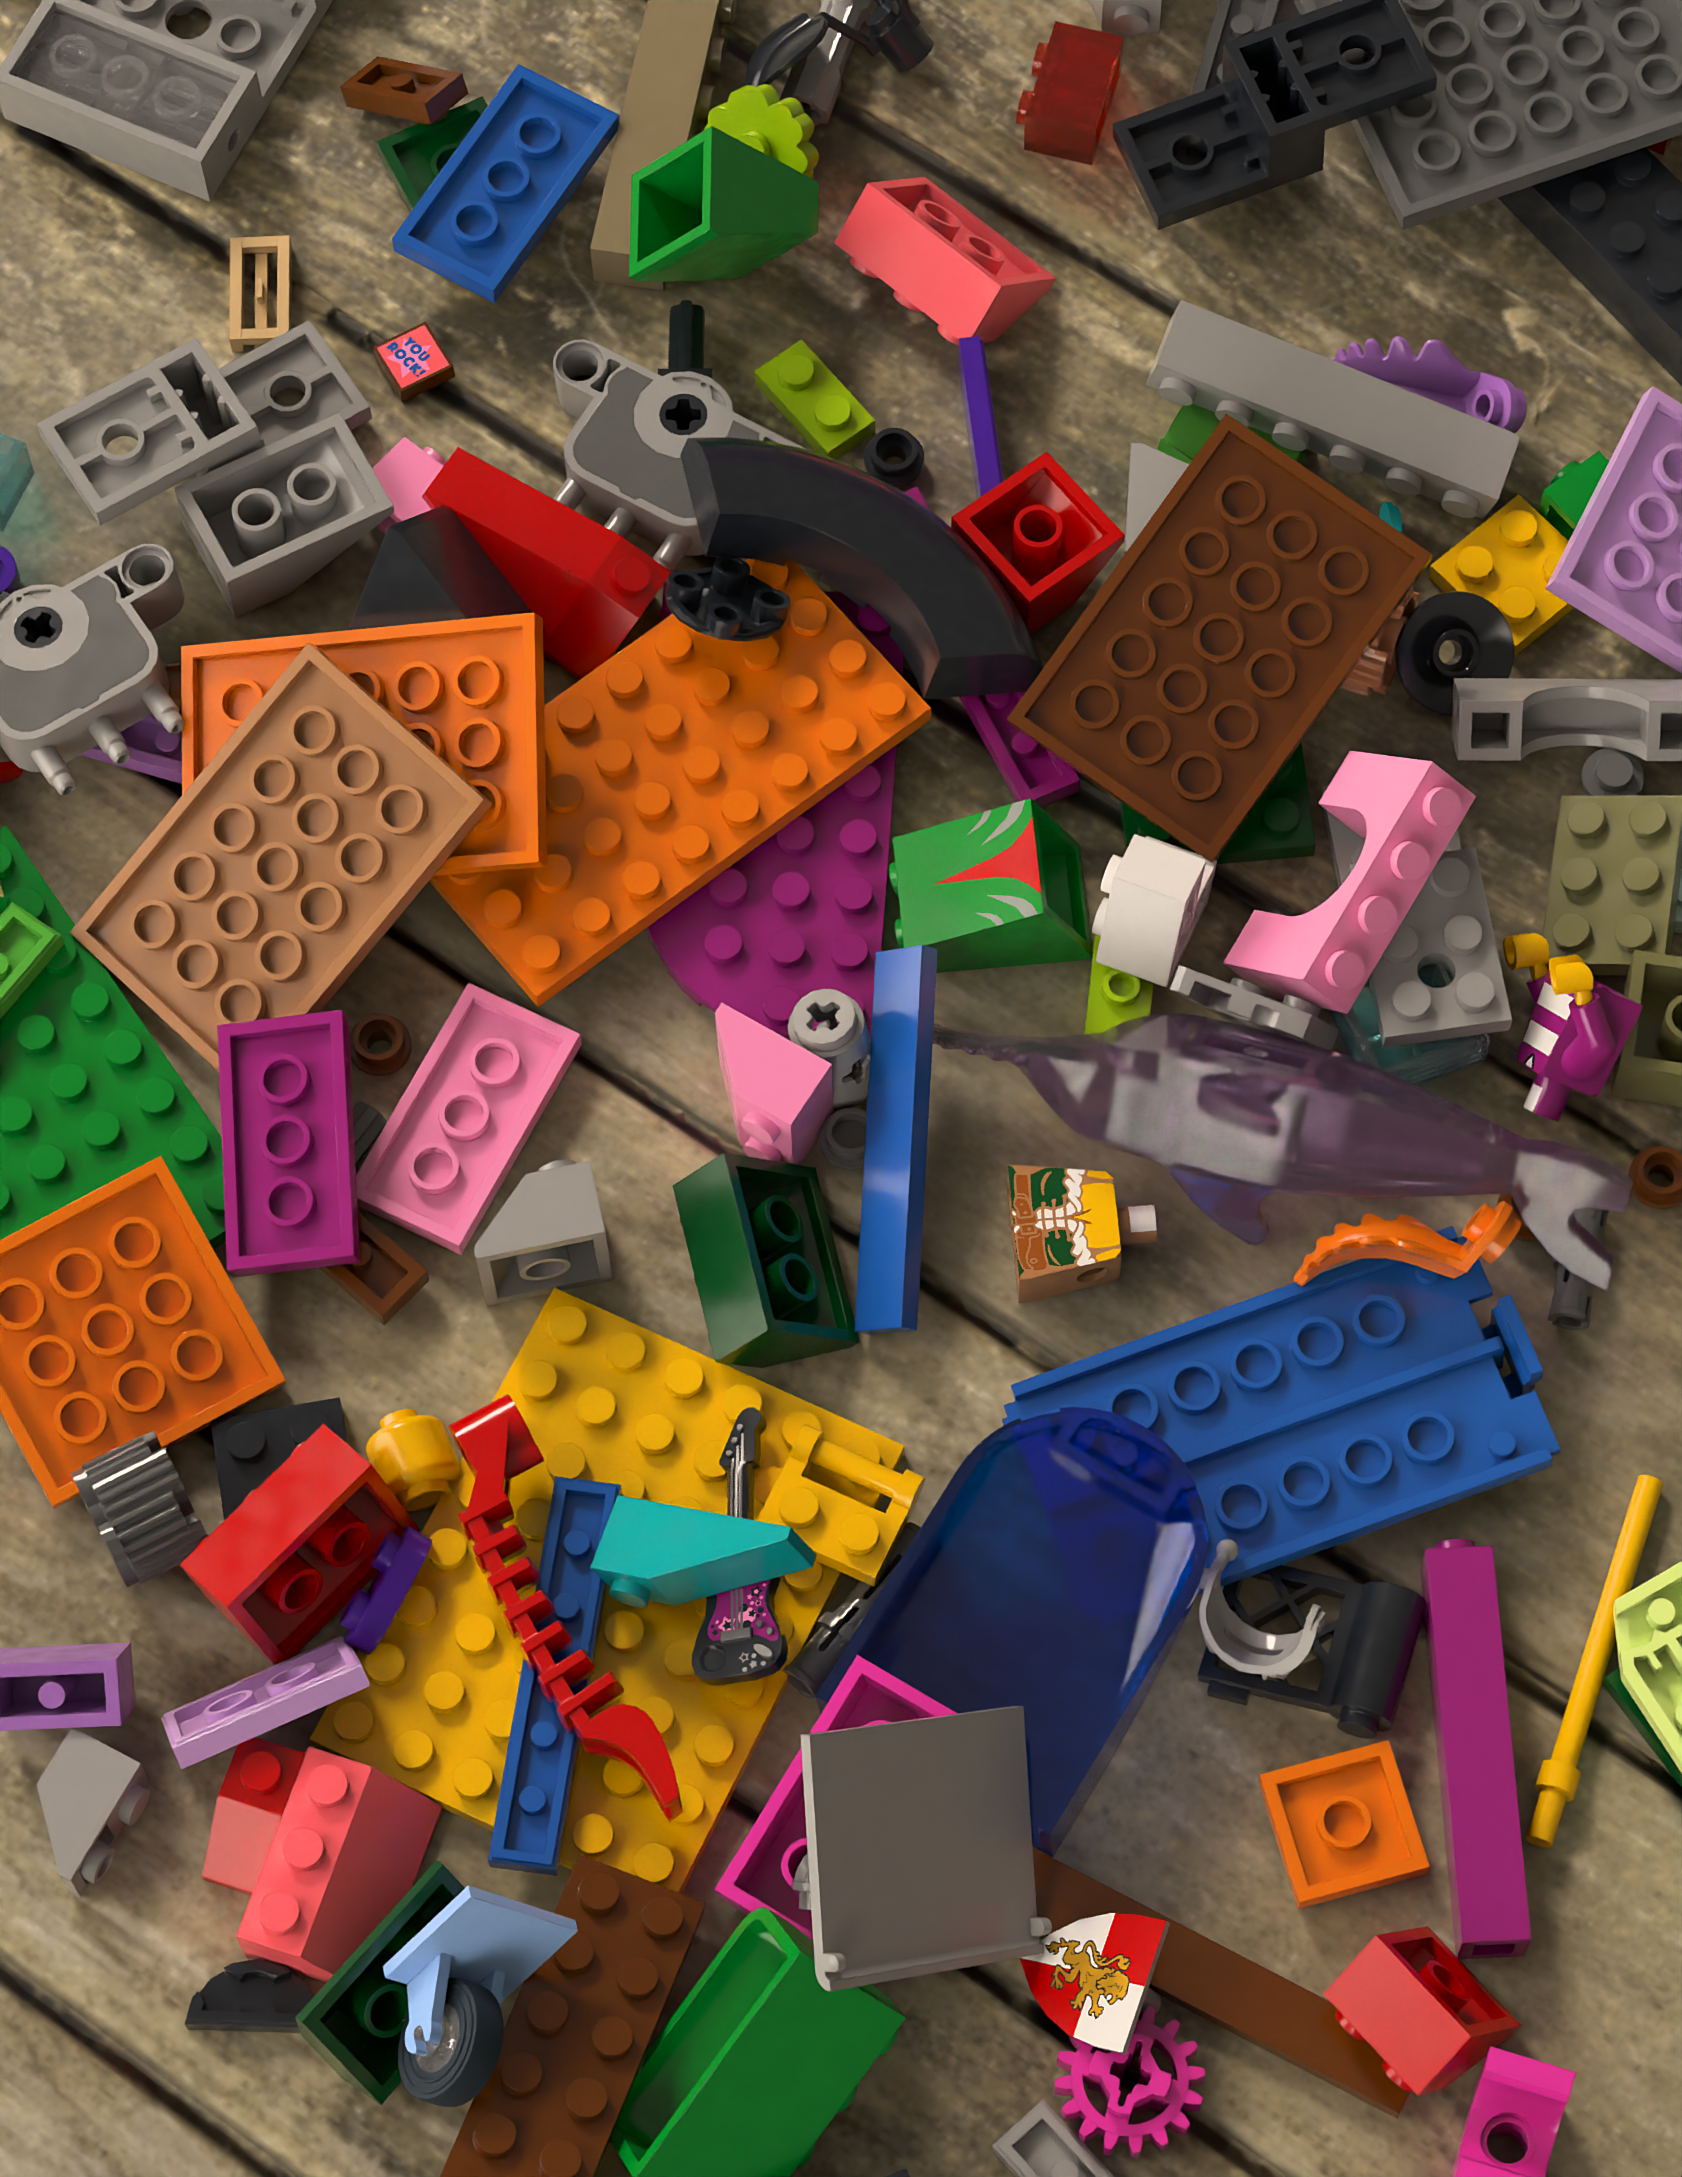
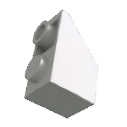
M75 1728L69 1730L36 1785L58 1873L68 1891L81 1898L90 1882L98 1884L108 1872L116 1853V1849L112 1847L125 1823L132 1826L141 1817L148 1804L151 1791L147 1789L150 1780L140 1762Z

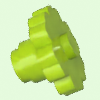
M768 84L757 87L746 85L731 92L727 102L710 110L708 124L704 130L713 126L798 172L813 178V169L819 160L817 149L809 142V138L814 131V124L811 118L804 113L797 99L790 97L780 101L776 90Z

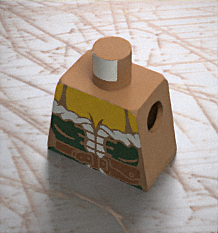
M1008 1165L1007 1195L1018 1303L1032 1302L1113 1282L1120 1278L1121 1245L1157 1242L1154 1204L1116 1206L1112 1174L1106 1171Z

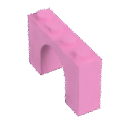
M1349 751L1318 804L1360 837L1366 838L1362 853L1354 869L1329 899L1310 912L1298 916H1285L1254 910L1223 964L1247 982L1268 990L1267 997L1284 1000L1285 995H1290L1313 1003L1323 1009L1348 1014L1476 796L1432 761Z

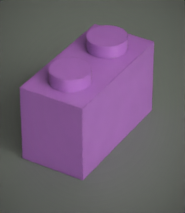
M131 1642L0 1648V1731L121 1726L136 1708Z

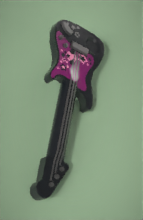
M754 1407L746 1408L738 1415L719 1460L720 1466L727 1472V1515L754 1520V1469L760 1467L761 1434L765 1431L767 1425L765 1417ZM781 1576L706 1597L705 1619L698 1632L692 1654V1667L696 1676L702 1682L708 1685H726L756 1681L772 1675L782 1668L787 1661L788 1646L785 1632L775 1613L774 1596Z

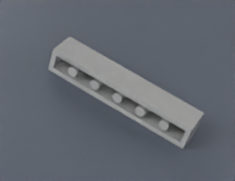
M1183 300L1180 301L1169 321L1146 382L1147 386L1157 389L1160 396L1169 402L1183 406L1195 404L1215 412V416L1220 421L1225 414H1228L1246 427L1250 426L1272 435L1273 441L1284 448L1295 451L1308 449L1328 457L1330 464L1342 471L1349 473H1361L1363 471L1385 480L1386 486L1397 493L1408 496L1420 494L1441 502L1444 510L1462 518H1473L1476 516L1484 519L1496 504L1521 435Z

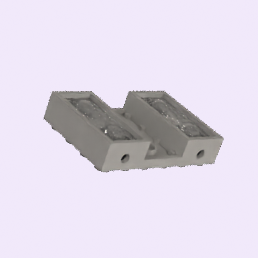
M42 0L0 66V105L4 119L210 202L333 0ZM195 7L206 11L212 19L208 30L201 36L193 39L178 38L167 29L168 20L172 15L181 16L188 14Z

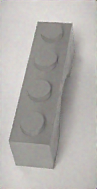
M1454 678L1451 738L1457 759L1521 761L1526 755L1537 750L1579 745L1613 748L1634 754L1645 761H1682V679Z

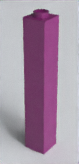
M1449 1539L1437 1543L1435 1548L1425 1550L1420 1574L1422 1595L1427 1602L1424 1617L1455 1953L1459 1959L1525 1956L1530 1944L1531 1931L1493 1546H1475V1542L1469 1539Z

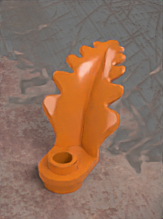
M1500 1202L1494 1209L1485 1203L1475 1212L1463 1229L1462 1235L1468 1240L1461 1245L1448 1240L1412 1216L1401 1214L1395 1220L1389 1221L1372 1213H1367L1362 1217L1360 1225L1352 1226L1347 1223H1339L1334 1227L1335 1233L1333 1235L1318 1238L1315 1251L1304 1257L1302 1266L1294 1275V1282L1303 1287L1322 1271L1347 1260L1364 1258H1386L1402 1261L1455 1279L1467 1273L1479 1257L1489 1264L1493 1263L1512 1242L1522 1222L1511 1214L1513 1207L1507 1202Z

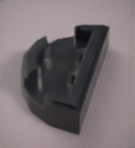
M261 1959L235 1962L224 1967L225 1971L211 1978L200 1992H196L192 1997L185 2020L187 2030L301 2033L295 2017L311 2001L314 1995L306 1982L292 1973L283 1964Z

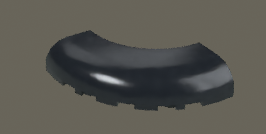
M732 437L687 439L680 456L705 557L747 558L785 566L786 560H790L820 572V581L843 593L863 609L870 605L892 628L889 636L895 641L907 659L917 679L923 699L1027 692L1044 668L1028 626L1017 605L998 577L961 536L940 517L910 495L877 476L843 461L807 449L769 441Z

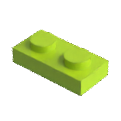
M802 339L754 371L756 386L817 453L838 459L876 433L875 419Z

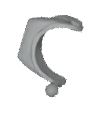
M1231 1539L1222 1540L1216 1547V1558L1210 1568L1205 1569L1199 1584V1589L1204 1590L1199 1606V1619L1206 1645L1211 1653L1217 1654L1224 1662L1238 1671L1261 1674L1263 1680H1267L1268 1676L1284 1680L1308 1655L1316 1633H1320L1323 1628L1327 1613L1322 1611V1606L1313 1604L1306 1617L1304 1629L1293 1634L1275 1635L1265 1633L1244 1623L1229 1608L1220 1582L1222 1572L1228 1562L1234 1561L1238 1557L1239 1547Z

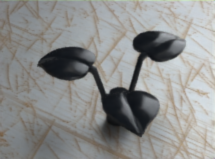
M875 0L879 7L869 15L866 21L867 26L870 28L869 37L826 12H820L813 18L807 13H801L775 29L755 49L748 64L746 82L747 85L756 87L763 84L770 85L775 79L809 54L823 40L828 27L863 46L872 57L881 51L899 73L908 71L918 65L930 53L934 42L921 27V21L912 11L908 0H896L898 6L895 4V0Z

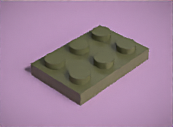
M1682 795L1561 796L1542 934L1549 945V960L1553 957L1576 954L1584 960L1592 975H1627L1634 950L1671 955L1682 870Z

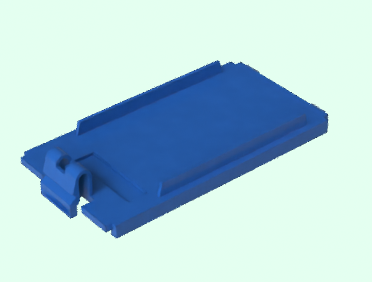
M1453 1226L1436 1231L1448 1240L1461 1245L1468 1240L1464 1236L1458 1238ZM1364 1258L1322 1272L1303 1287L1295 1282L1012 1384L1011 1390L1015 1401L1004 1405L1007 1417L1002 1419V1423L1013 1451L1020 1450L1067 1571L1068 1577L1064 1578L1063 1581L1074 1610H1082L1086 1622L1099 1618L1104 1630L1203 1594L1204 1590L1199 1589L1201 1577L1205 1569L1210 1568L1216 1558V1547L1222 1540L1231 1539L1236 1542L1239 1547V1554L1234 1561L1228 1562L1223 1570L1220 1581L1221 1587L1550 1468L1552 1466V1456L1560 1454L1561 1449L1537 1393L1532 1391L1535 1387L1534 1383L1542 1379L1543 1368L1511 1294L1498 1299V1306L1491 1310L1490 1324L1480 1329L1470 1304L1493 1296V1291L1479 1258L1467 1273L1455 1279L1402 1261L1386 1258ZM1505 1357L1511 1373L1501 1378L1498 1370L1503 1368V1358Z

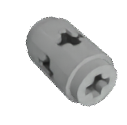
M820 989L810 992L799 1000L789 1017L788 1034L790 1041L832 1064L834 1109L855 1107L868 1097L871 1039L863 1012L854 999L838 990ZM814 1021H816L817 1023L823 1022L816 1026L814 1031L811 1030ZM852 1068L856 1069L852 1075L853 1079L850 1076L844 1077L852 1072Z

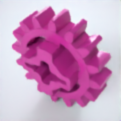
M1150 2006L1144 2011L1141 2020H1137L1126 2055L1113 2051L1105 2053L1099 2051V2048L1069 2036V2040L1077 2052L1059 2051L1056 2065L1064 2071L1071 2073V2075L1055 2079L1054 2082L1055 2094L1072 2097L1061 2109L1063 2120L1071 2121L1081 2118L1084 2122L1080 2128L1078 2138L1085 2143L1096 2134L1104 2137L1103 2155L1109 2157L1115 2151L1118 2142L1127 2143L1132 2159L1140 2158L1142 2143L1148 2140L1152 2142L1153 2146L1160 2153L1166 2151L1168 2147L1166 2130L1170 2128L1174 2132L1185 2136L1189 2131L1190 2123L1182 2113V2110L1200 2111L1203 2097L1188 2089V2087L1204 2083V2068L1187 2065L1196 2055L1198 2046L1195 2041L1184 2042L1178 2045L1175 2040L1179 2032L1180 2023L1174 2019L1162 2029L1154 2025L1155 2008ZM1154 2046L1170 2062L1175 2079L1171 2078L1172 2074L1159 2069L1151 2054ZM1138 2056L1137 2071L1140 2072L1139 2084L1135 2085L1132 2094L1127 2095L1124 2106H1119L1121 2096L1119 2078H1123L1127 2069H1131L1134 2058ZM1083 2083L1088 2084V2089L1100 2093L1107 2106L1105 2117L1088 2100ZM1149 2109L1162 2112L1150 2121L1130 2125L1133 2117Z

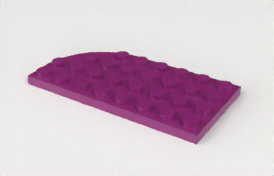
M664 583L660 622L673 614L668 609L665 598L667 583ZM823 591L903 677L904 655L895 641L889 636L892 628L883 617L870 605L863 609L841 592ZM898 744L646 928L648 937L651 938L655 949L668 969V974L699 1007L703 1004L713 1012H716L720 1004L724 1003L790 1040L788 1034L789 1017L799 1000L812 991L833 989L851 997L858 1003L863 1012L871 1039L876 952H882ZM814 1021L811 1030L814 1031L815 1027L823 1022L817 1023L816 1021Z

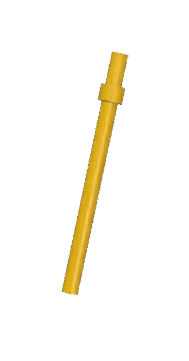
M1639 1475L1551 1758L1542 1761L1535 1789L1540 1794L1526 1840L1538 1847H1552L1565 1803L1574 1800L1581 1772L1576 1767L1616 1640L1613 1614L1614 1601L1631 1591L1663 1488V1482L1650 1475Z

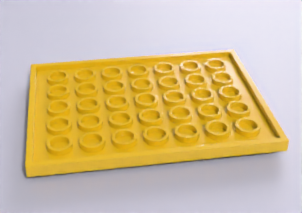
M554 1287L493 1399L495 1401L506 1394L511 1397L544 1458V1461L511 1479L509 1501L514 1512V1519L503 1524V1527L505 1529L511 1525H516L526 1542L527 1549L521 1555L504 1563V1566L506 1568L527 1556L531 1559L539 1573L555 1477L619 1484L622 1488V1496L727 1515V1472L720 1466L719 1460L738 1415L749 1407L759 1410L767 1422L766 1429L761 1434L760 1467L754 1469L755 1521L789 1457L797 1434L804 1424L824 1433V1440L894 1471H897L905 1455V1445L728 1365L717 1363L708 1356ZM462 1456L459 1462L460 1475L455 1482L449 1484L452 1493L444 1496L442 1493L421 1532L432 1539V1544L395 1617L371 1654L366 1655L359 1650L356 1652V1656L362 1664L370 1686L328 1704L309 1740L312 1747L372 1766L442 1805L444 1810L493 1832L524 1657L520 1650L521 1642L519 1638L514 1639L508 1630L503 1617V1611H505L503 1605L498 1606L492 1597L487 1584L488 1573L483 1575L477 1564L476 1556L472 1549V1546L475 1544L473 1541L470 1543L467 1541L462 1530L458 1514L468 1509L475 1482V1477ZM813 1463L805 1476L807 1479L875 1509L878 1508L884 1496ZM815 1561L811 1568L781 1576L774 1596L775 1613L786 1636L788 1646L787 1661L779 1671L756 1681L726 1685H708L702 1682L696 1676L692 1667V1654L696 1638L705 1619L706 1597L676 1606L649 1601L647 1607L639 1608L614 1599L609 1594L610 1587L607 1585L594 1657L596 1671L591 1676L590 1684L609 1671L613 1672L621 1683L624 1694L605 1709L621 1704L636 1706L645 1711L653 1720L664 1740L675 1770L683 1813L669 1822L648 1786L636 1771L615 1759L589 1755L580 1741L560 1865L573 1870L579 1854L681 1894L683 1893L789 1684L788 1675L782 1670L793 1661L814 1635L817 1629L816 1622L825 1613L844 1573ZM536 1585L519 1594L521 1601L535 1593Z

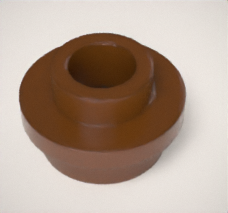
M372 1014L366 1016L354 1026L349 1035L350 1058L359 1070L369 1075L385 1076L401 1069L411 1055L412 1041L407 1027L399 1019L390 1015ZM377 1041H387L392 1045L389 1051L382 1054H373L369 1051L370 1047Z
M1655 1146L1641 1151L1633 1159L1628 1172V1184L1635 1198L1642 1204L1655 1209H1669L1681 1204L1682 1154L1668 1146ZM1653 1173H1663L1668 1176L1671 1185L1665 1188L1655 1186L1650 1182L1648 1176Z

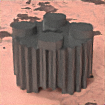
M154 1430L82 1464V1468L70 1473L127 1588L138 1582L142 1584L181 1564L195 1550L199 1542L208 1536L200 1519L197 1520L194 1515L195 1511L184 1490L185 1488L166 1450L164 1447H161Z

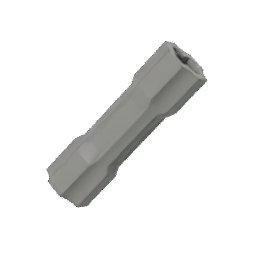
M821 0L819 13L826 12L859 31L861 25L871 14L875 0ZM828 27L823 40L792 67L779 100L790 97L795 98L800 102L804 113L813 121L814 127L822 123L827 124L841 90V75L854 41Z

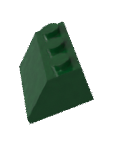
M722 1153L673 1185L680 1222L684 1231L694 1272V1280L698 1289L715 1362L765 1368L851 1348L860 1343L858 1332H854L855 1321L815 1167Z
M437 1860L295 2017L302 2037L342 2079L380 2105L385 2102L402 2082L398 2065V2048L402 2028L409 2013L407 1984L385 1978L383 1966L465 1889L444 1864Z

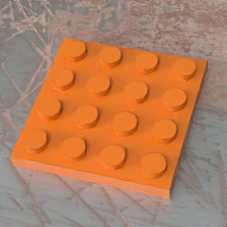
M162 1156L145 1163L0 1240V1412L53 1509L81 1495L70 1473L82 1468V1464L153 1430L161 1447L167 1449L210 1426L214 1420L226 1417L286 1385V1379Z

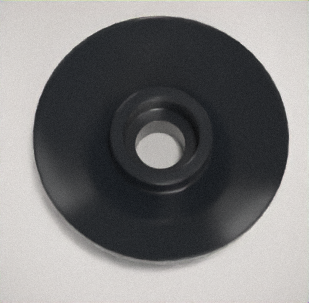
M1444 592L1420 603L1407 617L1406 624L1403 625L1396 644V666L1405 690L1421 706L1445 715H1452L1454 678H1509L1514 661L1513 636L1505 617L1490 601L1468 592ZM1449 640L1454 645V656L1449 662L1443 663L1439 657V650L1441 645Z

